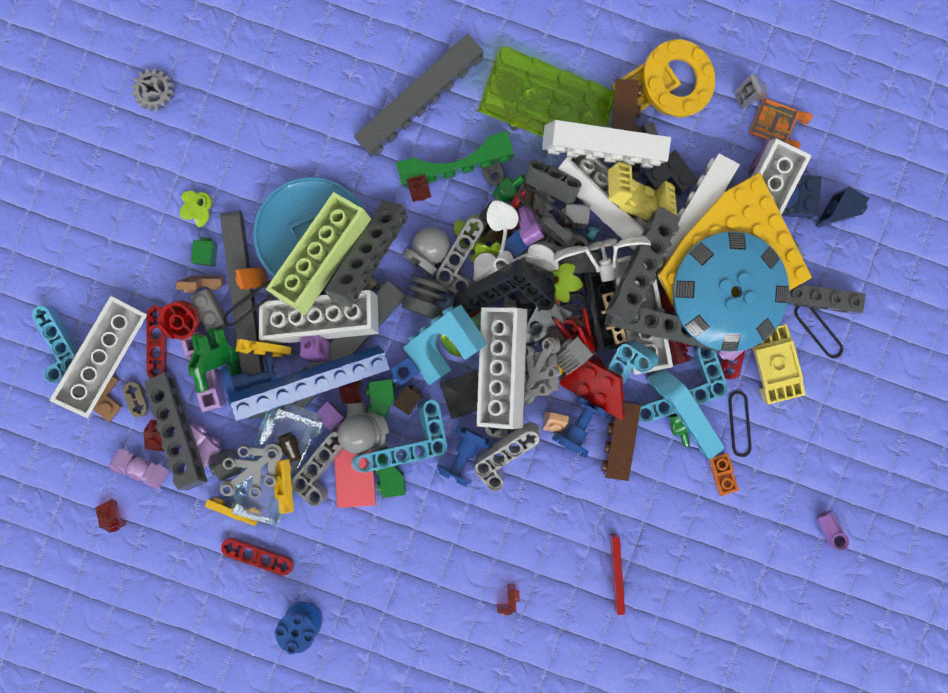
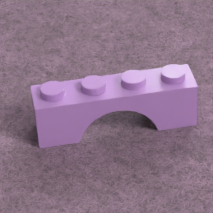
M197 332L201 334V336L206 335V333L204 332ZM192 337L181 340L185 356L189 361L194 352ZM216 368L205 374L209 390L203 393H196L202 412L227 406Z

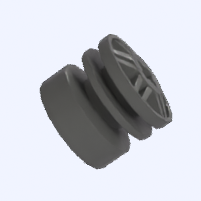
M412 276L410 281L418 284V286L409 285L408 289L415 292V295H405L401 308L432 319L439 315L441 316L443 308L437 305L436 302H446L447 298L440 296L439 293L449 294L450 289L435 280Z

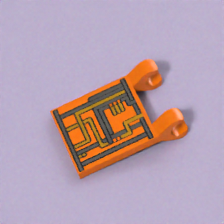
M763 98L749 134L765 140L777 138L799 149L801 143L788 139L796 120L803 124H808L812 120L813 115Z

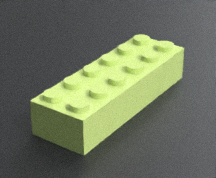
M333 192L266 290L301 314L306 315L370 222V216L363 208Z

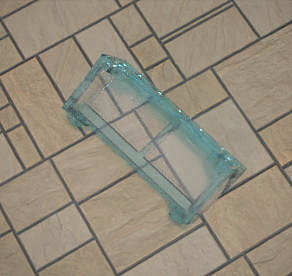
M289 403L266 412L252 447L265 448L270 443L278 444V437L288 432H293V435L297 437L301 459L290 462L292 483L312 438L321 435L324 424L320 416L294 403ZM274 451L269 452L271 456H276ZM283 452L281 459H288L285 453ZM249 454L246 460L257 461L262 456ZM268 462L262 466L261 495L255 499L249 495V490L252 487V474L237 486L235 493L230 496L232 514L277 526L279 520H282L285 514L279 513L278 499L274 496V486L268 487L264 484V478L268 474ZM267 478L268 482H273L272 478ZM252 490L254 494H259L258 490Z

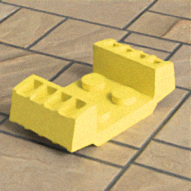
M618 162L607 170L609 200L617 204L620 210L646 221L649 220L652 212L660 206L678 216L675 186L671 183L664 181L656 190L632 179V166L622 162Z
M787 324L780 325L766 340L748 349L754 351L763 385L762 388H759L762 401L768 405L806 395L793 339L790 336Z

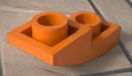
M265 268L235 270V280L241 290L259 288L268 281Z
M728 453L709 460L719 496L739 491Z

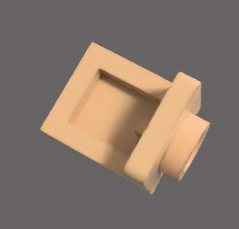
M545 412L543 430L561 434L568 424L569 416Z

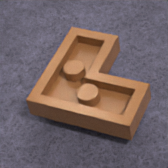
M186 276L176 282V289L183 290L184 293H194L197 289H201V287L217 290L226 284V276Z
M112 375L93 408L96 413L108 422H111L123 407L108 395L120 381L114 375Z

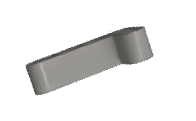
M473 217L468 220L436 273L437 282H440L455 294L461 291L457 286L458 281H464L467 287L471 285V280L460 273L459 270L485 228V223L480 217ZM478 222L480 230L476 229L472 235L468 234L473 228L471 223ZM468 238L470 247H463L461 239ZM451 255H458L460 257V263H453L451 261ZM442 271H448L450 273L449 280H445L442 278Z
M532 422L523 425V428L513 431L476 456L475 473L490 490L498 491L503 487L504 471L501 467L539 443L538 425Z
M338 431L331 433L292 480L293 490L311 506H317L328 498V490L318 480L343 451L340 443L335 444L338 440ZM324 450L329 452V459L324 456ZM313 464L316 465L318 469L317 473H315L312 470ZM300 479H303L305 481V487L301 485ZM315 491L319 493L320 500L315 498Z

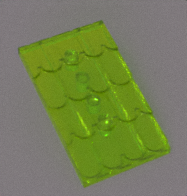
M501 46L498 48L477 111L543 137L544 126L554 120L607 127L614 102V91L594 81H587L569 71L560 70L538 58L529 57L511 47Z

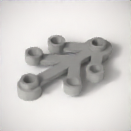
M548 337L542 342L543 351L536 365L534 361V348L526 346L525 357L529 379L527 381L525 375L524 405L532 403L536 396H548L551 394L552 389L549 384H540L538 388L533 389L536 382L546 379H557L560 376L558 367H549L547 371L542 372L550 354L557 353L560 349V341L557 338Z
M270 443L265 448L250 447L247 444L241 445L238 449L240 457L245 458L249 454L262 457L257 461L236 459L232 456L226 457L223 461L225 469H232L233 467L247 469L233 480H224L220 485V492L224 496L233 495L237 486L253 474L249 495L251 498H258L262 493L260 487L262 466L268 462V474L264 478V484L268 487L274 486L277 481L275 476L276 462L282 458V448L275 443ZM241 449H247L248 453H242ZM274 451L276 456H271L269 452ZM226 461H232L233 465H228ZM267 478H272L274 482H268ZM224 487H229L231 491H226ZM252 490H258L259 494H254Z

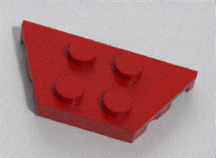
M591 358L559 382V385L620 420L625 418L626 415L623 412L622 403L624 401V392L622 390L623 376Z

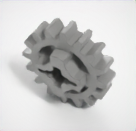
M153 68L152 73L148 69H145L146 74L144 75L139 72L140 78L133 79L137 82L136 85H131L135 90L131 93L136 98L134 101L137 104H141L140 106L143 109L148 108L151 112H153L154 108L161 111L162 105L167 108L166 102H172L170 95H175L171 90L175 87L170 83L171 78L166 76L163 71L159 72L155 68ZM148 88L155 89V90L158 91V93L155 92V91L153 92V91L149 90Z

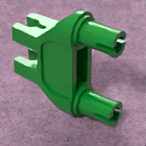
M216 327L208 329L210 345L207 335L201 336V334L197 333L191 336L194 352L189 361L188 372L194 379L197 393L209 390L205 374L212 369L227 364L231 376L241 373L239 352L227 344L223 329L217 330Z

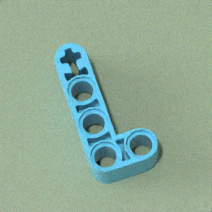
M37 306L32 311V318L57 360L56 363L45 369L44 377L50 383H59L79 349L57 311L52 307ZM54 327H55L56 330H57V333H56L55 336H54L53 333H52V330H53ZM63 344L66 345V351H65V352L62 351V345H63ZM56 370L59 371V377H58V378L55 377V371H56Z
M630 340L618 348L608 369L623 376L624 385L633 368L641 373H645L656 367L659 360L657 354L637 340ZM644 358L648 360L649 365L645 363Z

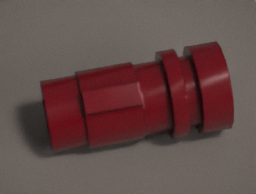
M668 340L673 366L691 361L690 356L687 355L688 349H685L683 343Z

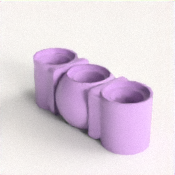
M118 449L108 465L113 471L125 476L128 475L134 480L143 481L144 484L155 489H160L169 473L167 468L153 462L150 463L142 457H135L134 454L124 449Z

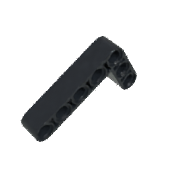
M516 260L457 292L452 307L456 308L462 305L466 313L470 315L480 310L481 307H485L519 290L539 309L551 310L554 307L556 288L526 260Z

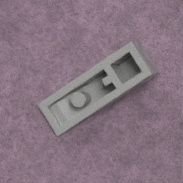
M751 74L733 92L741 110L768 95L765 83L761 82L760 78L755 74Z

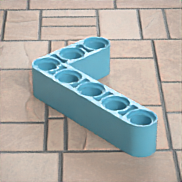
M695 347L693 353L703 383L687 389L696 403L700 405L726 395L728 385L716 351L708 350L707 356L703 357L700 353L702 348ZM709 365H712L714 367V373L712 375H709L707 373V367ZM716 383H718L721 388L718 393H715L713 391V387ZM698 389H700L703 394L702 398L699 400H697L695 397V392ZM661 397L641 404L640 412L642 409L647 408L649 414L646 418H641L639 415V421L651 422L676 412L670 403ZM661 402H665L667 405L664 412H660L658 408Z
M666 369L657 370L646 378L651 387L670 403L688 433L708 460H711L725 449L691 393L681 381Z
M425 400L418 405L423 440L357 454L352 458V468L358 472H370L443 455L447 450V442L439 404L434 400ZM427 404H430L432 408L429 414L426 412ZM431 423L435 425L433 433L429 429ZM435 442H437L439 445V448L436 452L433 449V444ZM417 446L421 448V453L418 456L415 454ZM398 450L403 452V457L400 460L396 457ZM380 454H383L385 457L382 464L378 463V456ZM361 458H364L366 465L361 469L358 462Z

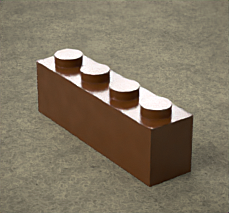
M616 79L611 128L638 132L639 125H635L636 117L640 118L641 106L637 105V100L642 97L643 86H639V80Z
M624 400L622 403L623 412L626 415L625 418L620 420L612 416V423H608L607 434L610 435L609 441L605 442L604 453L607 454L606 460H602L601 471L605 478L629 481L641 405L638 402Z

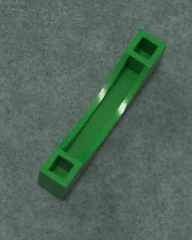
M504 131L488 136L475 152L456 162L445 164L430 163L414 157L396 162L402 186L414 189L424 182L432 184L437 182L438 178L444 177L449 179L455 177L456 173L463 172V174L473 172L474 168L491 167L493 166L492 163L497 161L506 163L515 156L509 133Z
M390 379L369 382V386H366L367 398L370 397L371 399L368 411L376 412L378 416L382 415L386 421L390 406L396 398L394 381ZM380 454L378 456V463L382 464L385 457L383 454ZM397 465L375 470L376 474H379L380 481H377L378 493L382 494V498L406 494L405 476Z

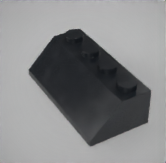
M600 272L586 273L582 276L592 336L594 338L595 352L619 348L625 342L615 344L611 329L606 330L608 325H604L607 313H601V311L606 310L602 295L615 292L614 281L602 282ZM610 295L606 297L608 303L611 301ZM621 333L617 335L618 341L622 340Z

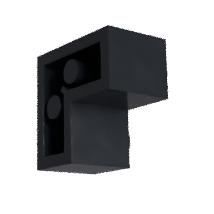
M676 150L669 154L668 162L661 163L660 166H653V168L648 169L641 175L643 182L653 189L658 188L664 181L671 183L675 186L677 196L698 181Z

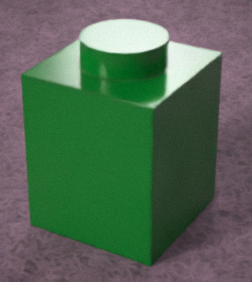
M200 237V240H193L191 263L216 267L218 244L212 242L211 238Z

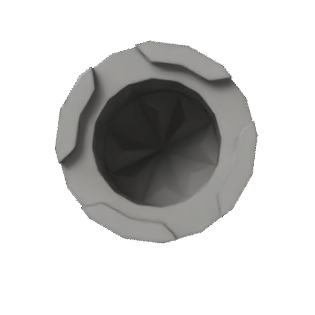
M437 227L422 228L415 235L412 242L413 249L406 248L402 255L415 266L420 265L427 274L434 276L437 271L435 264L441 263L450 251V240L443 230Z
M369 412L364 414V416L354 415L345 419L337 432L340 445L351 454H362L369 450H381L388 443L385 442L386 434L389 433L387 422L382 415L378 416L376 412Z

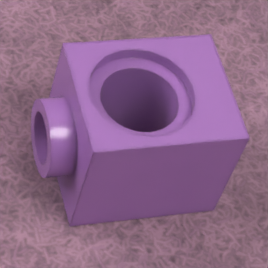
M319 335L301 337L300 356L311 363L329 361L330 342Z
M331 401L326 402L314 414L330 432L334 429L338 431L341 423L346 418Z

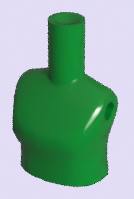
M519 175L514 181L510 177L503 179L493 189L495 198L505 203L513 200L519 191L518 187L525 181V175Z
M677 414L668 415L672 434L681 437L684 447L689 446L688 431Z

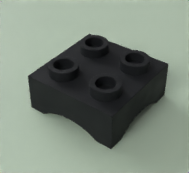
M476 370L439 382L451 419L477 411L479 378Z

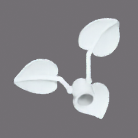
M494 200L489 205L487 222L494 231L503 230L502 244L497 258L491 253H481L476 257L474 261V281H479L526 257L525 260L548 271L558 270L559 264L558 262L554 263L555 253L548 246L539 243L531 244L528 248V253H523L513 259L512 254L509 251H505L504 248L507 229L516 227L519 221L518 213L511 205L500 200Z
M645 236L620 240L619 243H617V238H609L604 241L591 243L588 245V248L587 246H572L561 249L555 253L553 259L556 264L563 258L586 252L595 266L596 272H600L602 282H607L617 278L615 268H617L618 248L641 244L651 246V242ZM613 246V262H611L610 258L607 259L605 247ZM601 248L603 260H600V265H598L590 251Z

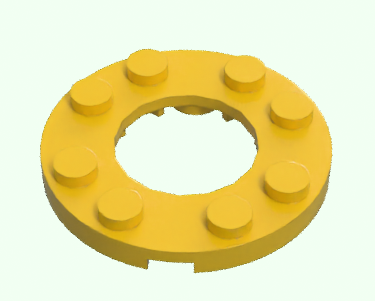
M669 40L656 47L646 58L643 75L641 76L645 96L657 111L664 115L685 118L701 111L709 103L715 89V72L709 57L699 46L686 40ZM673 60L688 63L695 73L696 82L694 90L685 97H677L671 94L663 82L665 66Z

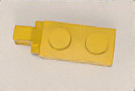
M237 339L236 351L243 354H248L254 350V354L266 355L267 352L271 353L272 357L283 358V355H291L292 349L288 346Z
M280 459L276 462L275 476L277 481L274 485V496L278 499L279 513L282 514L294 511L289 459Z
M214 496V499L209 498L205 503V507L253 526H256L260 518V514L254 510L249 512L242 511L243 507L232 504V506L225 504V500L220 497Z

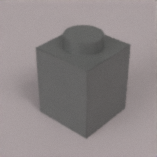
M233 448L210 456L212 464H209L212 476L216 475L219 481L242 473L240 467H233L232 469H225L223 467V461L226 457L232 456L238 459ZM226 461L228 465H233L232 461Z

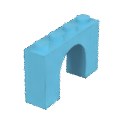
M462 305L456 308L450 306L442 312L443 317L439 315L430 321L431 326L426 325L419 330L420 334L416 333L407 339L409 343L403 347L428 385L451 371L438 351L436 344L438 334L448 337L464 360L488 345Z

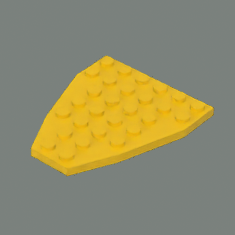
M757 173L723 192L681 238L657 274L674 307V278L678 266L686 253L698 242L711 235L723 232H744L760 238L778 254L787 272L789 291L812 278L761 173ZM736 286L731 289L733 297L739 295V289Z

